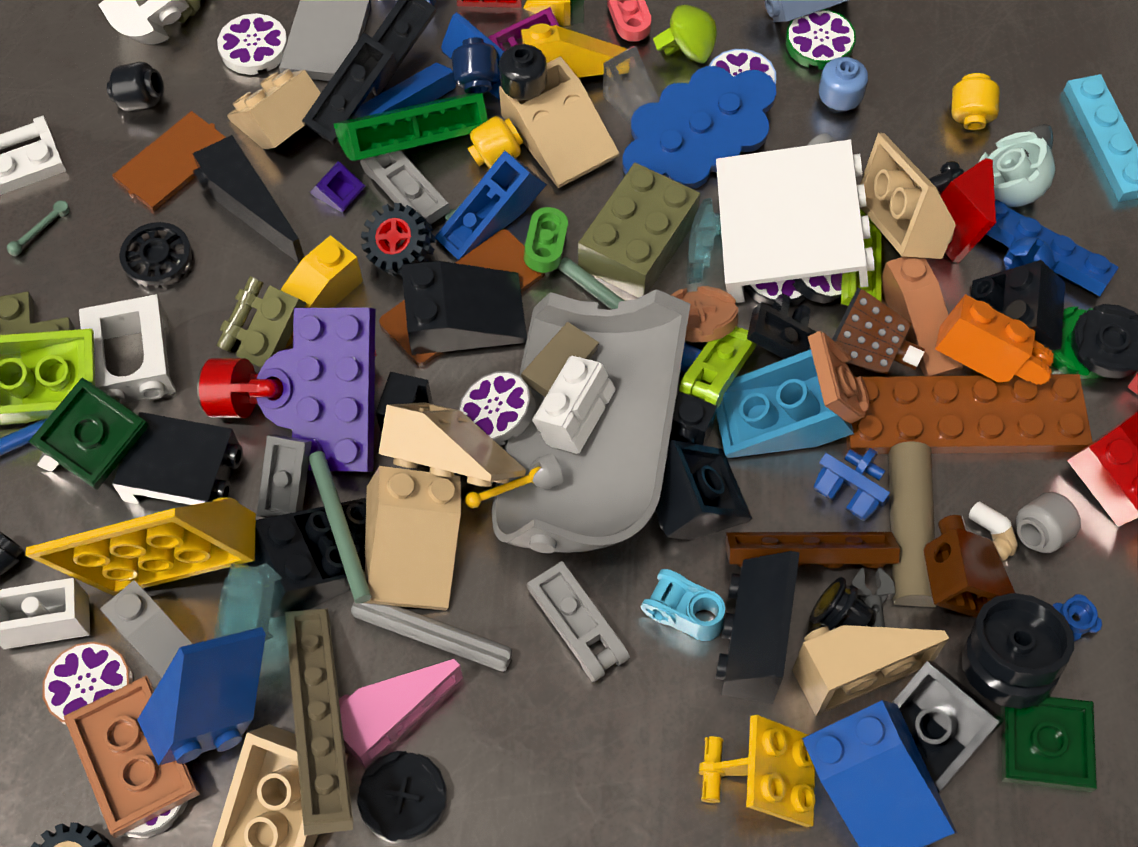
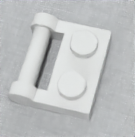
M44 115L34 118V123L0 134V150L39 136L41 138L37 142L0 154V195L66 172Z

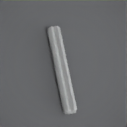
M354 601L351 608L352 615L357 619L499 671H505L512 658V649L508 646L398 606L368 603L357 604Z

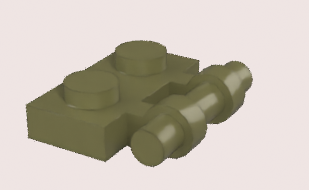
M250 276L244 289L239 288L235 297L238 302L229 320H224L220 327L222 334L216 346L231 352L236 340L239 339L242 342L236 356L246 358L252 364L262 368L267 359L278 351L285 349L293 333L294 308H305L307 303L270 285L263 299L257 296L264 283ZM253 307L257 309L248 330H245L242 327Z

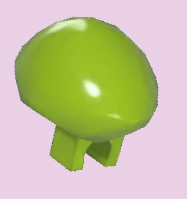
M680 5L674 9L671 15L670 28L653 38L657 50L660 52L664 50L667 56L681 49L688 59L702 64L712 55L717 38V28L715 20L708 12L695 6Z

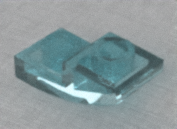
M712 198L703 200L691 227L686 267L687 284L702 283L704 268H710V251H713L715 236L721 235L720 213L713 212Z

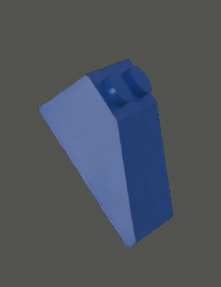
M262 627L179 648L137 719L158 766L176 761L178 764H184L194 760L203 752L217 749L219 752L226 751L242 741V735L254 717L266 636Z
M881 700L802 738L822 785L859 847H926L957 833L897 704Z

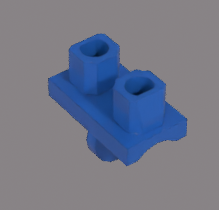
M870 448L864 456L851 449L848 451L844 460L856 466L855 470L828 453H825L820 460L821 471L814 484V490L833 501L843 484L851 487L857 492L847 505L846 510L861 520L866 521L876 511L878 506L884 508L890 499L889 491L865 477L867 473L880 481L886 472L873 463L878 455V452Z

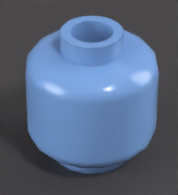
M838 57L829 61L822 71L819 84V96L822 102L829 108L837 111H847L857 107L862 102L868 84L867 69L861 62L850 57Z

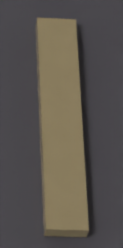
M328 608L285 612L304 836L353 830L352 807Z

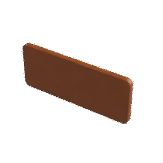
M505 229L498 231L455 262L519 273L521 293L545 276V273L536 272L525 264V246ZM405 299L380 317L381 329L416 365L424 366L442 353L434 352L412 355L407 331Z

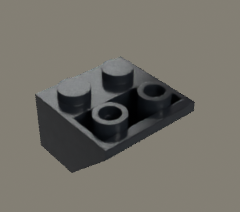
M1042 260L972 281V298L984 301L998 312L1012 319L1024 322L1029 328L1036 331L1034 340L1043 344L1045 348L1049 347V350L1052 351L1061 349L1065 282Z

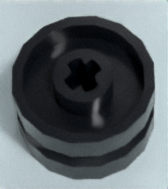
M1017 593L996 596L982 606L974 622L971 634L962 651L963 671L969 683L983 697L1001 706L1019 709L1037 706L1051 696L1074 651L1073 631L1065 617L1045 601L1031 595Z

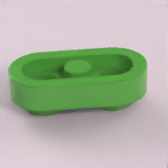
M544 207L536 210L531 216L524 248V262L530 269L536 272H551L557 269L561 263L567 235L568 219L559 209Z

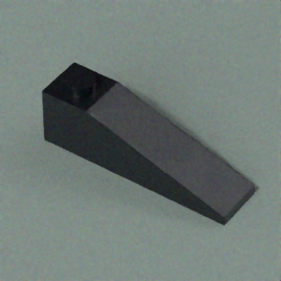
M233 135L192 153L198 167L192 171L202 190L209 188L218 203L299 263L304 258L298 236Z

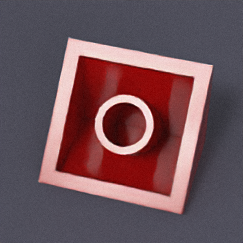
M983 159L952 180L940 194L956 224L953 238L945 251V254L952 262L960 263L996 223L993 159Z

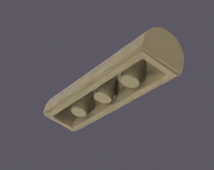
M902 442L892 446L888 453L891 532L900 547L899 564H892V580L895 586L893 605L936 607L937 605H934L924 556L925 545L935 539L931 448L921 442Z

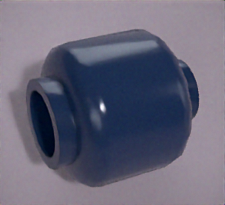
M474 37L463 40V45L456 48L451 57L455 83L459 87L464 88L465 93L468 94L491 91L492 85L496 84L500 78L497 50L494 46L484 43L482 38Z

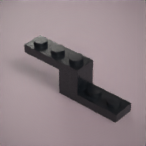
M398 0L373 37L363 32L303 118V125L334 145L338 138L333 123L352 119L369 93L378 96L436 14V7L426 0Z

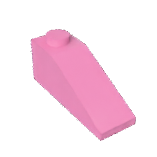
M451 659L359 688L351 696L346 694L339 698L344 746L367 768L463 679L460 664L455 659Z

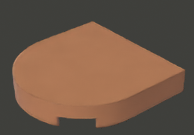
M818 331L808 336L824 405L848 423H854L864 418L866 414L864 411L869 409V398L862 377L854 378L846 362L852 360L850 356L824 332Z

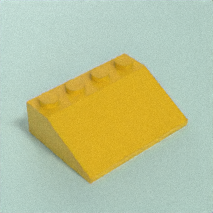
M227 497L217 498L212 502L177 507L26 547L25 556L114 596L133 580L141 588H146L255 561L256 513L241 505L236 499Z

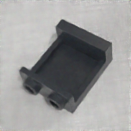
M139 412L138 416L150 426L121 460L112 483L123 501L139 504L141 497L147 496L195 505L212 502L217 498H229L231 490L229 480L233 468L237 469L239 467L243 454V448L239 444L233 429Z

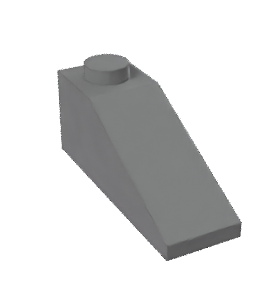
M135 580L100 608L112 625L161 678L179 648L192 644Z

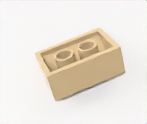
M878 133L860 183L864 184L866 207H861V209L902 257L943 259L947 246L953 238L956 226L937 188L885 133Z

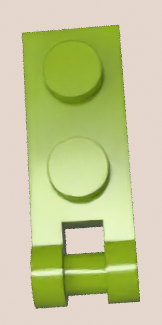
M736 326L731 333L723 338L709 341L685 373L680 383L679 391L701 398L713 405H717L718 408L725 392L757 346L756 343L747 339L748 330ZM701 380L707 381L708 383H710V385L707 384V383L701 382Z

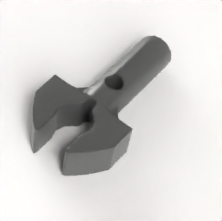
M862 568L851 583V585L858 588L856 598L873 609L868 626L885 627L882 604L885 600L893 599L895 595L894 581L885 571L878 568L875 574L878 589L873 595L872 591L864 583L865 573L864 568Z

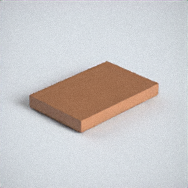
M147 675L63 716L109 832L114 838L200 795L187 763L178 764L176 761L158 766L137 719L155 690Z

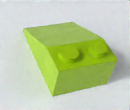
M93 329L0 335V425L22 424L48 419L82 377L95 386Z

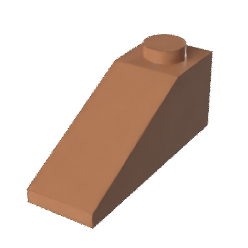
M901 257L886 262L881 276L882 296L890 309L912 323L905 336V340L925 349L919 362L924 376H943L963 369L964 365L935 350L940 325L948 317V311L939 282L926 258Z

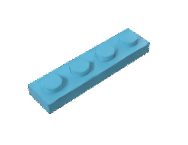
M1102 75L1068 80L1064 92L1118 202L1137 199L1138 146Z

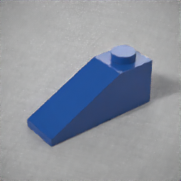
M504 151L436 234L435 239L460 260L522 215L547 184L521 161Z

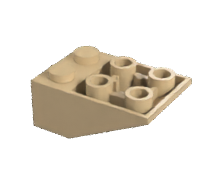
M561 56L547 63V84L539 96L530 100L513 99L505 94L501 86L499 87L502 117L505 120L510 119L522 138L523 144L558 188L619 157V151L583 84Z
M429 403L390 404L386 406L378 454L393 457L394 465L418 468V464L429 466V473L433 475L454 477L455 473L467 476V483L485 487L492 486V482L509 483L510 478L525 476L526 469L460 410Z

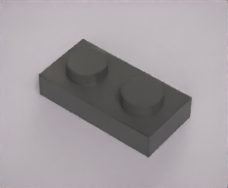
M277 434L267 435L256 516L268 518L303 510L312 441Z

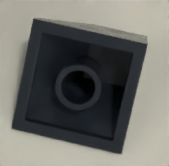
M676 440L669 442L662 490L656 507L658 523L665 532L666 537L693 540L747 523L753 519L723 449Z

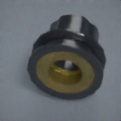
M839 577L828 586L818 599L811 612L810 622L813 624L820 623L821 627L827 626L830 631L843 625L866 626L872 617L873 609L856 598L858 593L856 586H847L846 579Z

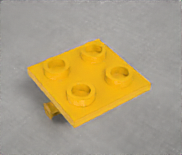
M752 715L750 716L749 757L723 762V738L715 736L705 737L704 762L699 764V774L703 776L701 801L720 803L721 777L748 776L746 807L805 827L814 826L815 767L802 740L808 734L765 717Z

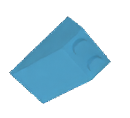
M811 349L736 377L725 392L722 402L716 410L724 453L727 458L813 448L854 434L851 423L844 421L824 405Z

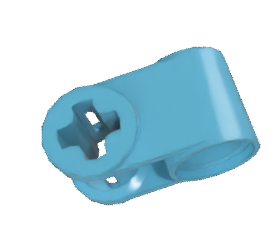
M661 569L657 575L659 582L650 599H644L640 606L641 610L651 619L680 630L697 640L711 641L717 638L722 632L725 618V603L721 596L714 591L689 581L675 571ZM701 610L711 611L716 617L711 621L704 622L696 618L695 614Z

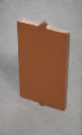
M191 111L112 176L116 182L128 190L131 198H138L151 210L155 211L195 178L192 170L198 167L192 153L226 137L216 130L214 123L208 124Z

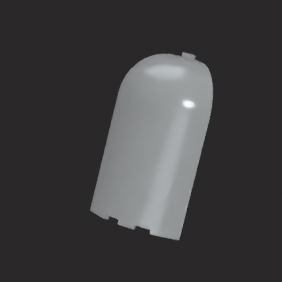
M656 289L638 299L619 302L617 309L605 310L599 309V302L579 301L550 292L533 308L519 376H521V373L559 330L569 322L599 342L597 351L589 360L597 361L604 365L609 375L607 378L611 379L616 390L610 401L605 404L602 415L580 453L575 454L547 445L540 435L541 432L538 431L532 420L525 431L517 438L512 436L505 440L504 450L526 469L525 476L529 475L530 467L535 460L552 453L560 466L563 484L543 489L536 487L531 482L494 496L492 523L494 533L500 541L532 549L540 553L585 552L615 545L630 538L647 524L657 507L662 490L690 303ZM530 387L536 403L534 417L545 397ZM524 476L510 478V481L516 480ZM496 483V487L505 483Z

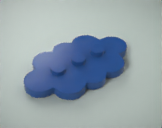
M705 66L698 69L692 75L689 84L673 83L668 85L662 91L659 102L640 106L631 118V135L634 141L625 148L622 156L625 175L635 162L691 189L701 187L708 180L710 172H717L716 159L739 156L741 152H752L759 149L766 142L769 133V120L765 114L773 107L777 93L776 84L773 79L765 72L759 70H746L733 77L724 68Z

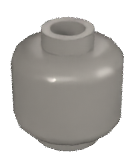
M1055 492L1043 493L1019 510L1016 516L1017 534L1022 543L1028 548L1040 553H1053L1077 536L1081 528L1080 516L1076 507L1065 496Z

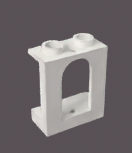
M157 294L79 309L81 329H93L95 386L122 405L126 402L141 399L155 400L163 395L176 393V388L169 376L164 328L168 327L167 314ZM141 332L144 351L141 367L135 373L128 376L118 377L110 374L105 364L103 340Z

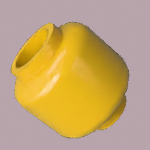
M972 73L965 75L952 89V118L956 122L964 124V128L968 130H981L985 128L986 124L993 122L999 115V85L986 74Z
M494 116L471 131L470 139L473 145L467 149L479 167L486 164L490 169L504 151L517 158L521 153L519 145L524 142L509 118L503 120L499 116Z

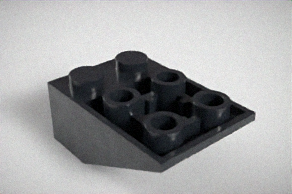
M366 498L342 502L341 505L365 574ZM324 506L256 520L255 561L248 562L247 564L271 618L283 616L285 612L311 609L351 590Z

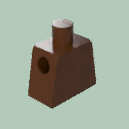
M950 515L938 522L941 536L927 543L924 547V556L934 605L977 618L982 606L994 597L1015 593L995 545L990 539L967 531L961 515Z

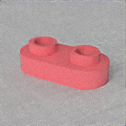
M607 0L610 14L620 37L627 41H640L650 34L651 14L645 0Z

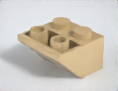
M287 69L280 74L275 72L260 83L263 89L253 94L248 92L233 103L236 109L230 112L227 117L262 149L276 148L305 126L302 120L321 94L305 69L291 72L290 69Z

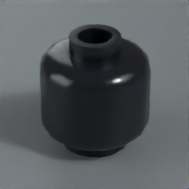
M518 44L502 53L499 60L500 85L505 94L513 99L530 100L539 96L544 91L547 84L546 57L541 50L532 45Z
M135 62L117 66L112 70L110 81L107 83V93L109 98L123 111H139L153 108L158 104L160 97L164 93V83L160 73L148 63Z

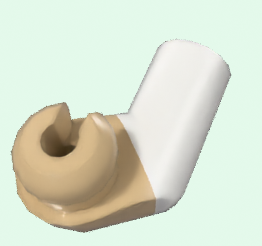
M980 501L977 502L970 510L969 519L990 531L992 542L1001 561H1005L1009 556L1015 554L1018 546L1011 521Z

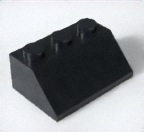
M787 551L744 559L740 574H731L728 598L735 599L734 613H725L722 638L729 639L728 653H719L715 679L723 680L721 695L773 704L784 676L800 552Z

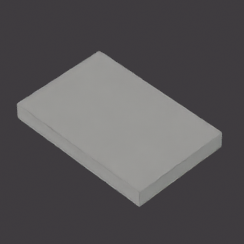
M300 0L279 66L280 73L287 69H290L291 72L305 69L311 79L330 81L363 34L372 5L371 0Z

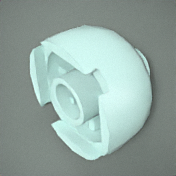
M1030 131L1014 133L1000 139L995 143L998 149L993 151L990 156L986 152L981 156L979 162L985 158L993 159L995 199L1006 204L1008 207L1024 206L1036 201L1051 187L1055 177V159L1050 147L1043 137L1040 139L1035 133Z

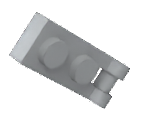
M400 150L365 158L360 161L367 176L370 179H374L394 203H401L404 207L406 205L412 207L429 224L450 212L449 203Z
M563 561L527 583L529 592L576 656L592 682H596L605 676L604 670L613 664L620 666L630 659L623 643ZM600 640L606 649L594 656L589 646Z

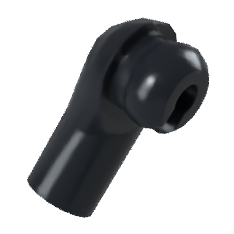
M949 161L940 168L941 174L931 177L929 180L937 188L939 194H941L952 180L964 173V170L960 168L957 162Z

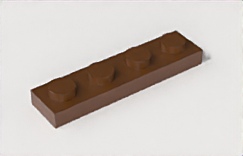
M726 532L725 548L729 564H736L739 567L742 566L744 559L787 551L800 552L798 567L802 566V564H820L827 568H839L844 564H862L870 568H881L886 564H899L900 547L892 532Z

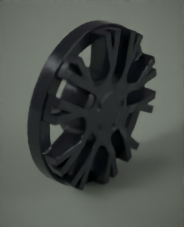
M165 222L145 224L132 231L122 243L119 254L120 263L125 273L136 281L138 285H144V287L154 285L155 288H159V285L164 287L166 282L176 277L180 279L181 275L186 273L185 268L190 266V260H192L191 245L186 234L173 224ZM157 231H168L164 239L157 238ZM148 233L150 239L144 241L142 235ZM133 243L140 246L138 252L129 251ZM184 248L183 254H174L175 251ZM145 267L141 275L136 273L137 270ZM164 269H170L169 272L162 274ZM152 270H155L154 276H151Z

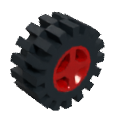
M394 203V208H392L389 204L382 206L384 213L381 214L377 210L372 213L376 218L373 223L368 219L366 220L364 226L369 229V232L362 231L361 238L366 241V243L361 244L362 249L368 254L366 255L368 260L379 269L392 276H397V274L402 276L401 265L429 262L425 256L427 253L433 255L435 249L430 246V243H436L435 236L431 233L433 228L412 207L408 205L404 207L401 203ZM401 240H405V242H403V243L400 245V247L397 248V247H398V244L401 242Z

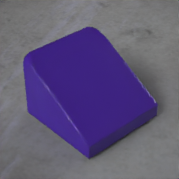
M338 161L315 185L310 193L336 210L343 212L366 186Z

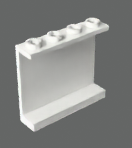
M851 139L716 159L725 285L727 293L734 297L736 303L745 302V285L859 271L860 287H868L867 271L875 270L872 247L864 248L863 239L871 238L868 215L860 216V208L866 207L864 184H856V177L862 176L860 153H852Z

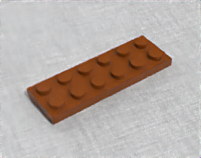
M1053 374L1049 382L1047 381L1046 384L1036 385L1016 375L1010 381L999 383L984 375L862 377L869 398V409L864 411L866 413L864 418L851 423L854 434L846 436L848 451L851 449L860 455H865L870 448L877 451L878 455L888 454L892 446L909 441L927 444L931 448V454L1079 452L1093 442L1080 374Z

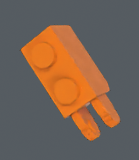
M965 294L940 325L935 350L998 383L1010 381L1016 375L1036 385L1046 384L1047 381L1049 382L1052 374V369L1049 367L1053 363L1054 353H1052V350H1049V347L1045 348L1043 344L1034 340L1036 331L1029 328L1024 322L1012 319L998 312L984 301H978Z

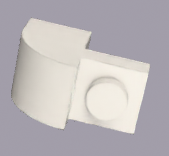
M103 0L98 4L114 29L144 44H159L168 40L169 36L163 26L176 22L181 17V13L189 8L186 0Z

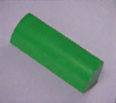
M473 93L333 124L344 153L350 160L356 161L467 135L473 129L486 122L488 118L483 93Z

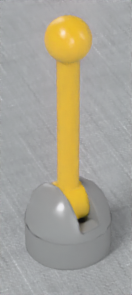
M552 453L539 457L532 463L529 475L479 494L477 492H470L465 497V503L470 508H477L481 501L531 482L539 488H553L563 484L560 466Z

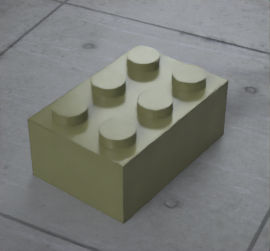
M634 162L578 242V265L589 274L638 298L648 294L696 222L700 192Z

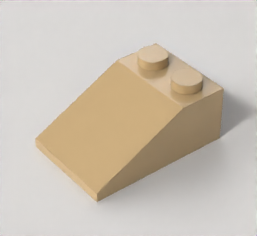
M385 466L378 467L367 485L364 575L372 598L365 603L443 611L449 608L461 516L460 476L442 477L425 471Z
M843 625L830 631L827 626L821 627L804 638L805 642H803L798 652L799 654L792 671L815 716H818L918 672L926 661H934L949 637L945 630Z
M270 724L247 732L212 847H313L319 834L304 836L295 734ZM345 753L346 762H347V758H348V755H349V754H347V753Z

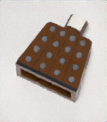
M857 287L832 338L852 359L846 362L847 365L886 375L893 361L915 370L925 352L924 348L904 339L912 323L863 289Z

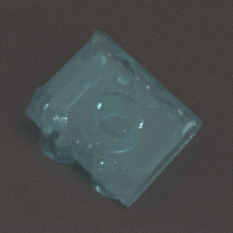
M231 563L228 577H225L221 589L213 639L262 627L266 634L265 641L274 637L268 632L275 582L282 578L267 563L257 567Z

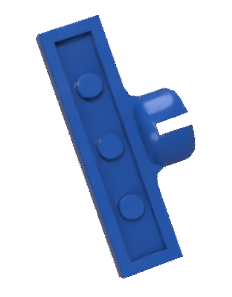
M995 199L996 223L986 235L1009 248L1003 260L1006 270L1042 260L1053 272L1101 296L1117 272L1118 266L1109 262L1106 257L1088 251L1075 244L1069 237L1059 235L1047 229L1037 220L1025 217Z

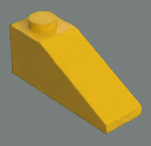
M535 24L529 29L521 30L522 44L532 45L541 50L546 57V63L561 56L578 78L633 70V63L627 48L557 25Z
M330 235L300 261L280 290L306 302L305 308H333L363 282L358 258ZM293 333L285 349L293 343Z

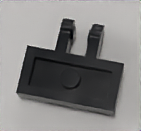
M782 293L775 299L772 307L761 302L753 309L747 339L786 359L810 350L808 336L816 333V331L808 327L811 309L802 304L794 311L792 318L789 317L788 312L791 298Z

